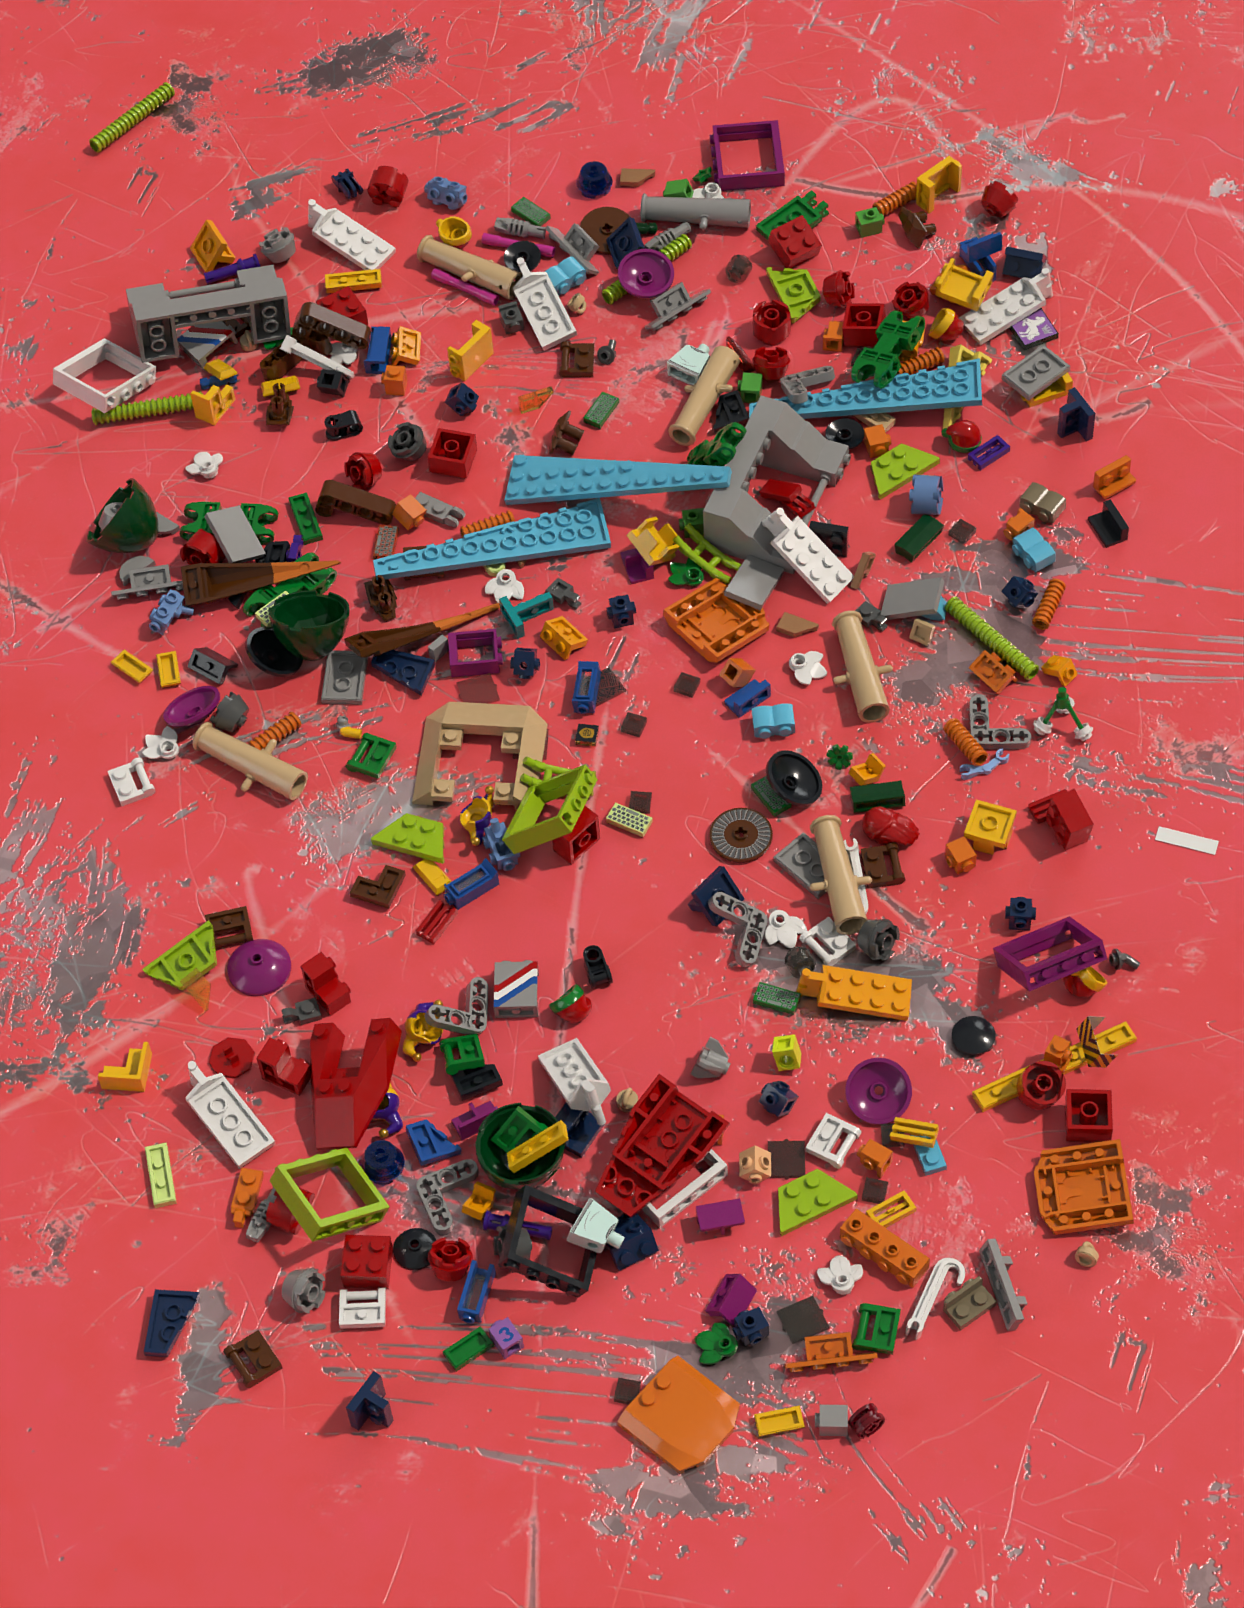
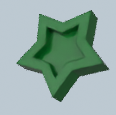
M711 167L699 170L698 174L692 178L694 182L700 181L702 183L703 181H708L707 178L712 177L710 174L712 172Z

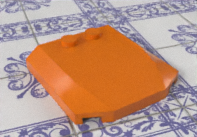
M718 578L713 579L663 610V616L669 627L708 662L714 663L769 631L770 626L769 622L766 621L763 608L759 610L724 596L728 585L720 583Z
M1120 1139L1042 1150L1041 1158L1034 1170L1040 1216L1054 1235L1134 1224Z
M677 1355L667 1362L624 1409L617 1423L619 1427L678 1474H682L689 1468L694 1466L697 1468L704 1465L734 1432L740 1403Z

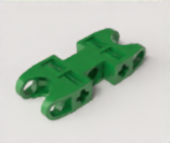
M892 311L875 332L878 338L873 349L864 347L856 359L851 372L852 381L859 383L874 376L873 383L875 387L881 389L886 387L901 368L898 357L902 351H912L921 339L925 329L924 317L917 315L907 322H902V312Z
M736 422L726 425L717 432L713 440L710 442L705 440L692 449L687 456V464L725 466L734 458L736 454L735 447L744 438L747 432L746 428Z
M193 502L187 504L184 508V515L195 522L182 526L179 532L180 536L188 541L199 529H204L214 536L204 516L206 513L221 510L220 502ZM241 503V509L260 544L267 545L269 542H273L274 532L266 529L264 525L275 522L278 519V511L267 505Z
M311 552L294 562L319 561V557ZM330 567L282 581L275 587L269 585L259 588L245 602L243 612L247 616L254 615L255 612L284 591L290 594L299 591L316 590L317 594H323L336 580L337 572Z

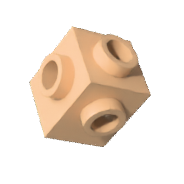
M753 1146L740 1152L739 1177L748 1180L752 1184L761 1183L763 1180L771 1177V1152L758 1146Z

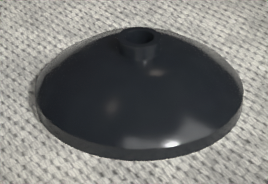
M272 627L256 628L246 639L245 648L250 660L263 672L273 676L286 677L295 674L300 669L303 660L285 649L277 639Z
M785 750L775 753L768 760L766 776L771 788L781 799L793 805L808 806L820 797L822 780L816 767L807 758L799 753Z

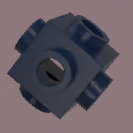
M462 382L450 389L445 403L457 414L463 416L467 413H472L476 409V402L479 396Z
M1013 576L1001 591L1009 599L1008 603L1011 606L1025 609L1034 603L1036 596L1039 594L1034 589V584L1031 581L1017 576Z
M628 595L610 598L609 607H606L608 619H612L614 629L633 625V614L636 613L634 601L630 602Z
M517 647L514 650V657H511L510 668L514 669L513 675H519V678L529 679L536 674V671H539L540 659L537 658V649Z
M1025 897L1010 898V906L1005 908V919H1009V929L1030 930L1031 920L1036 919V907H1032V899Z
M776 1081L767 1083L761 1091L762 1096L758 1102L764 1105L766 1111L780 1117L790 1113L799 1096L790 1090V1086L785 1082Z
M760 1307L750 1311L744 1310L734 1318L735 1327L732 1328L737 1340H742L744 1346L749 1344L755 1345L761 1342L764 1337L770 1335L769 1324Z

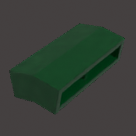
M924 514L894 544L895 552L913 562L942 533L944 525L935 518Z
M901 780L850 787V798L854 813L865 812L878 806L884 808L906 806Z

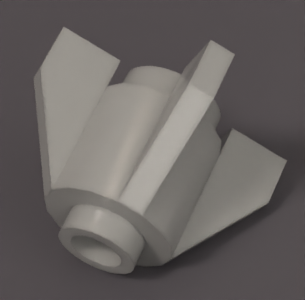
M712 1037L709 1038L705 1047H702L696 1062L697 1064H695L690 1075L696 1078L720 1077L721 1074L725 1075L731 1063L728 1062L729 1057L718 1040Z

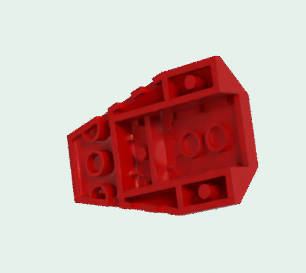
M658 1074L631 1109L626 1126L623 1127L621 1137L617 1146L614 1147L610 1162L606 1165L595 1193L630 1218L633 1217L702 1161L730 1123L714 1111L710 1113L680 1093L675 1084Z

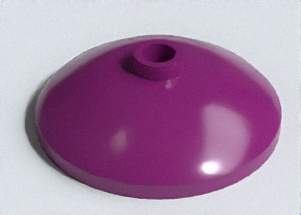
M638 249L630 252L622 259L618 268V279L621 286L629 294L639 298H654L662 295L671 287L674 280V267L669 258L663 253L653 249Z
M201 686L189 690L174 699L167 706L163 718L168 725L174 727L200 724L218 706L220 693L213 686Z
M255 939L242 944L232 953L228 961L227 973L231 984L241 993L250 996H264L277 991L286 983L291 973V960L286 949L279 943L268 939Z
M871 1058L861 1062L851 1071L846 1082L845 1094L849 1107L857 1117L872 1124H886L894 1121L895 1117H900L907 1110L912 1097V1085L908 1074L898 1063L886 1058ZM877 1086L883 1088V1093L881 1095H877L875 1093V1088Z

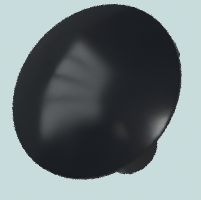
M979 1016L964 1017L952 1029L953 1043L963 1055L989 1052L995 1042L996 1034L994 1027L989 1021Z

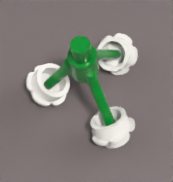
M1065 687L1058 688V694L1045 718L1038 717L1033 723L1034 730L1038 734H1050L1053 724L1049 720L1054 712L1057 711L1060 714L1070 713L1078 726L1074 729L1075 739H1081V741H1085L1092 736L1093 727H1090L1088 723L1081 724L1072 708L1075 705L1074 700L1069 697Z

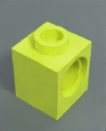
M796 1035L774 1037L772 1053L778 1071L800 1069L802 1053Z

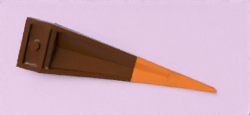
M333 560L277 563H199L182 566L185 604L188 607L206 603L210 604L339 565L341 562Z
M496 603L458 616L414 626L364 631L347 637L344 640L346 646L361 658L372 655L377 657L499 609L500 604Z

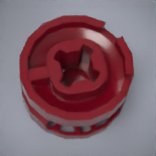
M874 1403L864 1405L848 1420V1424L852 1429H856V1434L860 1439L865 1438L863 1435L869 1437L874 1434L885 1422L884 1416L877 1412L878 1408Z

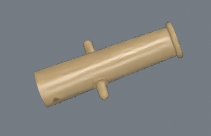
M426 235L421 240L417 249V259L419 262L426 261L461 277L464 282H472L506 299L512 300L516 297L513 287L523 277L518 271L494 263L493 260L481 258L434 240L432 235Z
M715 347L697 383L685 386V392L691 394L675 424L670 425L668 429L669 436L676 443L684 446L693 445L696 441L695 435L720 394L733 390V387L727 385L738 367L740 358L729 347Z
M854 610L844 611L833 619L832 626L837 630L847 672L845 675L834 677L833 682L836 685L848 682L851 685L858 716L861 721L867 723L877 722L884 719L890 711L879 677L881 674L892 672L893 667L891 665L880 667L875 665L861 624L863 619L861 614Z
M210 722L202 724L194 735L192 743L194 750H203L245 774L246 779L241 785L243 792L248 791L252 783L258 781L294 801L302 794L307 785V772L271 754L277 745L275 739H271L265 749L259 750L213 728V724Z
M825 815L818 817L810 825V831L815 835L824 874L823 882L812 883L810 890H825V892H828L834 923L838 933L842 935L859 933L862 925L868 920L858 887L870 884L872 878L870 876L857 877V875L853 874L840 831L841 820L835 815Z

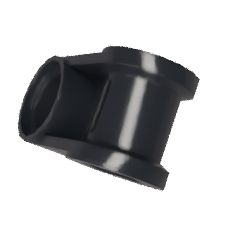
M354 410L330 415L324 421L327 428L326 437L331 441L356 436L363 430L359 416Z
M595 945L586 947L583 952L584 967L591 988L594 989L597 985L607 982L609 984L613 983L612 975L602 950ZM591 957L597 958L596 960H589Z

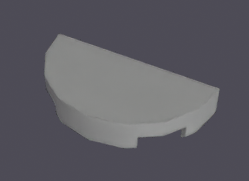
M156 512L159 527L158 536L169 533L172 535L180 530L179 525Z
M136 556L128 559L122 564L119 571L123 585L126 586L131 582L129 570L153 567L156 565L155 561L146 556Z

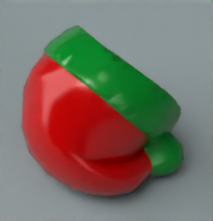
M961 420L950 425L948 428H944L941 432L943 437L948 438L950 447L961 453L972 452L980 446L982 440L979 427L970 420Z
M575 984L559 999L550 1003L549 1007L552 1012L563 1020L575 1023L582 1021L589 1015L592 1009V1002L584 995L582 988Z

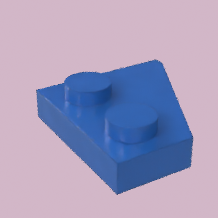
M427 1119L406 1125V1133L421 1166L461 1154V1147L453 1145L447 1140V1136L442 1131L437 1130Z

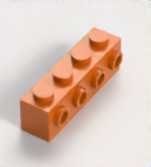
M857 1208L840 1227V1238L845 1245L857 1249L864 1258L876 1262L880 1269L885 1272L889 1271L904 1285L908 1284L914 1288L929 1269V1257Z

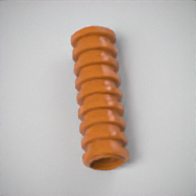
M912 181L906 184L905 187H901L896 192H892L887 197L882 198V200L873 203L872 207H877L879 213H882L883 216L893 212V210L916 198L917 183Z
M936 347L934 350L926 351L924 355L920 354L913 359L905 360L903 363H900L901 368L896 375L903 373L912 375L918 373V370L933 368L934 365L937 366L939 363H944V354L939 347Z
M507 510L506 513L501 512V515L496 514L495 517L490 516L489 519L478 520V523L472 522V525L466 524V527L461 526V536L464 538L466 534L515 522L512 512Z
M1051 579L1042 596L1038 609L1032 619V624L1038 629L1046 630L1049 628L1058 608V604L1066 589V584L1060 579Z
M289 712L288 716L285 715L278 723H274L273 727L270 726L268 730H264L263 734L260 733L258 737H254L253 741L250 740L248 744L259 750L265 749L271 739L281 742V738L285 739L286 735L292 733L291 731L294 732L296 728H300L302 726L301 721L295 713Z
M952 718L946 722L943 730L948 737L951 738L974 766L982 765L988 758V753L977 743V740L974 739L957 718Z

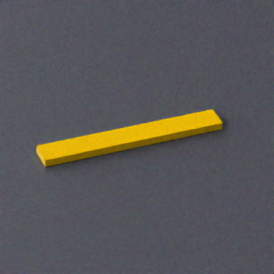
M1126 1021L1095 1035L1101 1054H1111L1137 1042V1037ZM1081 1042L1070 1046L1073 1057L1062 1074H1068L1087 1065ZM1027 1067L972 1091V1096L981 1111L985 1112L1018 1097L1017 1081Z

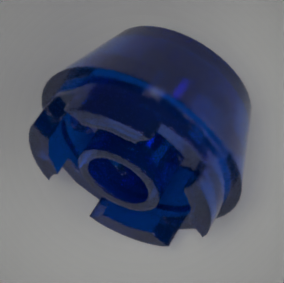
M596 161L583 165L576 180L577 187L582 191V195L591 199H595V196L607 195L613 183L612 176L606 166Z
M385 1140L371 1143L366 1148L360 1162L361 1168L369 1179L379 1185L392 1183V1180L402 1173L405 1164L401 1150Z

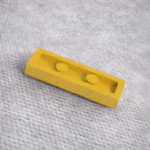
M373 269L325 274L326 293H334L348 286L352 291L382 288L381 270Z
M560 1120L507 1152L509 1169L515 1173L558 1146L563 1145L569 1140L566 1124Z

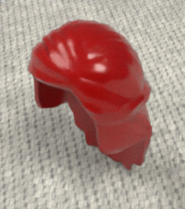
M881 806L868 810L862 820V828L868 838L883 845L891 842L900 843L905 846L907 844L912 845L920 835L918 832L919 828L915 826V823L910 818Z

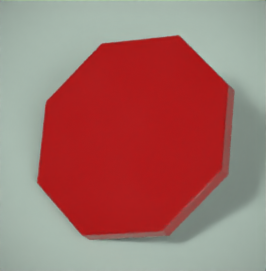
M227 1037L213 1046L209 1064L216 1074L222 1073L224 1077L237 1078L251 1069L255 1051L245 1039Z

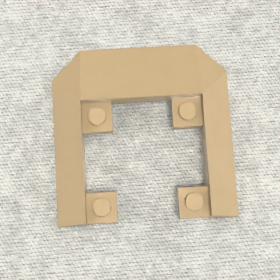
M468 702L446 703L426 717L412 803L433 805L434 801L453 802L455 780L437 779L442 750H461L463 734L503 736L501 752L519 754L515 783L496 782L493 802L500 805H514L515 810H517L529 788L528 784L520 781L521 775L524 773L537 779L541 777V772L535 771L523 764V760L527 756L543 762L548 724L530 706Z

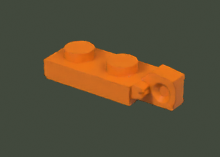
M241 1168L231 1205V1214H234V1227L243 1228L246 1216L251 1217L254 1214L264 1173L261 1170Z

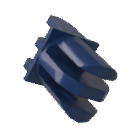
M348 168L343 173L338 172L337 176H331L338 191H342L348 200L351 199V196L353 198L356 197L357 192L361 195L364 191L354 178L353 171L350 172Z

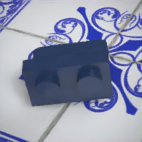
M625 1213L617 1218L619 1221L614 1231L625 1237L621 1247L617 1249L608 1243L606 1244L619 1271L659 1251L651 1228L637 1213L631 1218Z

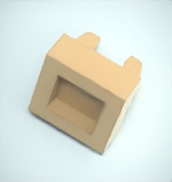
M917 618L914 620L909 638L927 646L931 642L935 625Z

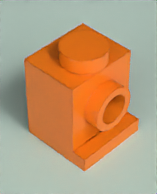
M829 321V327L824 330L823 350L842 352L843 322Z
M1019 508L1017 515L1011 517L1006 523V529L1003 530L1005 537L1013 541V538L1032 527L1034 528L1035 519L1022 508Z
M1054 1035L1045 1050L1044 1061L1056 1064L1061 1073H1064L1073 1057L1072 1051H1070L1071 1042Z
M869 1139L866 1145L862 1144L860 1146L857 1156L860 1157V1162L865 1168L877 1171V1177L882 1178L892 1163L893 1151Z

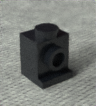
M322 369L317 379L318 389L322 393L340 395L341 397L345 396L349 383L346 375L343 372Z

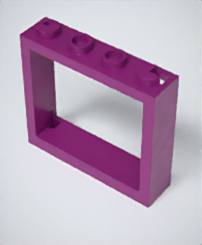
M778 120L713 125V135H710V144H714V146H711V155L715 157L712 160L713 171L717 170V173H714V182L719 185L721 191L785 186ZM771 138L775 171L723 175L720 142Z
M1070 916L993 948L998 967L1029 992L1107 960L1103 940ZM1070 930L1071 934L1065 935V932ZM1072 938L1081 944L1028 967L1018 961ZM1034 977L1035 982L1030 984V978Z

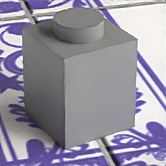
M820 1405V1413H815V1427H819V1436H848V1405Z

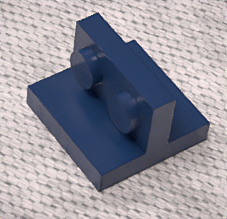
M627 218L606 239L616 269L619 268L620 262L627 254L638 249H645L634 218Z
M1006 246V259L1002 274L1032 279L1042 273L1047 256L1042 253Z
M1075 387L1068 390L1067 404L1059 409L1057 434L1060 438H1063L1078 431L1085 441L1093 439L1096 413Z
M719 866L691 893L693 899L688 903L692 911L704 913L712 926H718L725 919L709 908L708 901L715 893L723 892L740 901L745 899L723 866Z
M567 1102L555 1117L558 1121L562 1120L567 1127L569 1140L565 1142L564 1149L581 1158L604 1126L598 1125L596 1119L589 1111L571 1109Z
M375 1371L372 1372L346 1407L350 1424L358 1431L368 1418L379 1426L383 1424L388 1428L394 1421L390 1404L387 1400L383 1399L386 1393L382 1377Z

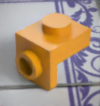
M1057 655L1050 657L1041 667L1044 674L1058 677L1062 686H1067L1078 674L1071 658Z
M872 753L869 754L865 763L851 767L848 773L860 786L868 785L879 781L885 769V764Z
M477 1181L474 1184L472 1195L462 1206V1213L482 1221L486 1211H490L493 1207L496 1189Z

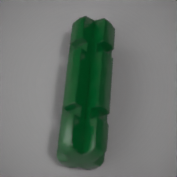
M636 223L640 234H647V232L649 234H656L657 232L656 223H649V225L647 223Z

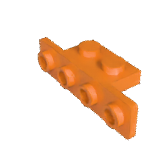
M850 1332L804 1337L807 1360L784 1363V1368H790V1372L804 1371L803 1366L813 1365V1370L827 1368L826 1364L836 1363V1367L849 1366V1361L859 1360V1364L873 1363L872 1359L878 1357L876 1352L853 1355Z

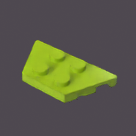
M772 267L766 268V273L780 301L789 307L791 323H795L821 301V295L808 270L784 268L783 271H772Z
M901 443L871 461V470L874 475L879 499L881 500L912 481L913 475H922L940 464V458Z
M406 813L371 838L373 845L444 863V825L441 822Z
M208 920L142 970L146 975L183 991L217 966L213 925Z
M819 1169L779 1187L780 1235L784 1236L857 1200V1193Z

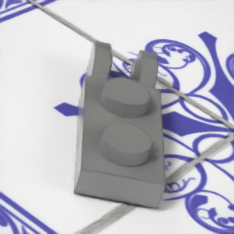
M419 492L415 498L427 510L424 515L425 517L443 525L446 524L455 528L459 525V521L456 518L463 519L466 515L461 508L453 507L422 492Z

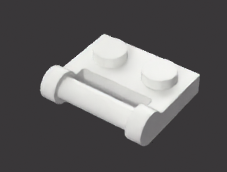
M135 758L131 763L107 771L121 806L152 796L156 792L154 785L150 784L145 772L142 758ZM134 771L137 772L143 786L140 790H137L131 775Z
M829 916L809 931H804L799 937V940L803 944H807L823 960V964L827 966L835 965L856 949V944L847 935L837 932L835 923ZM817 937L833 954L829 955L814 938Z
M826 1113L808 1142L805 1152L830 1163L837 1169H841L844 1164L843 1159L855 1139H858L862 1132L856 1126ZM841 1133H847L848 1135L837 1154L830 1153Z
M386 1288L349 1292L347 1289L340 1290V1329L386 1327ZM378 1299V1302L347 1304L348 1301Z

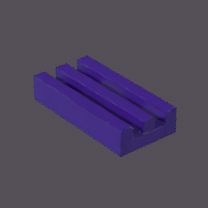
M996 435L970 452L968 460H972L975 466L978 465V469L981 471L1010 452V446L1000 436Z

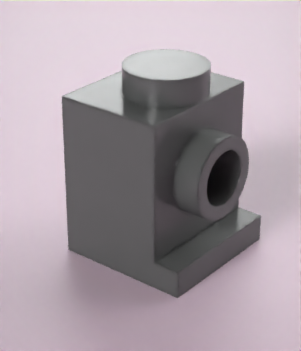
M516 301L498 306L499 318L506 335L524 330L523 318Z

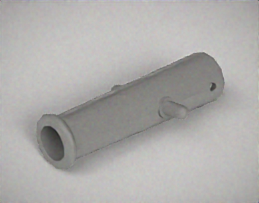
M644 193L641 199L640 216L642 222L656 220L683 223L686 221L691 224H700L702 230H705L707 225L749 228L751 200L712 198L710 193H707L705 198L648 197Z

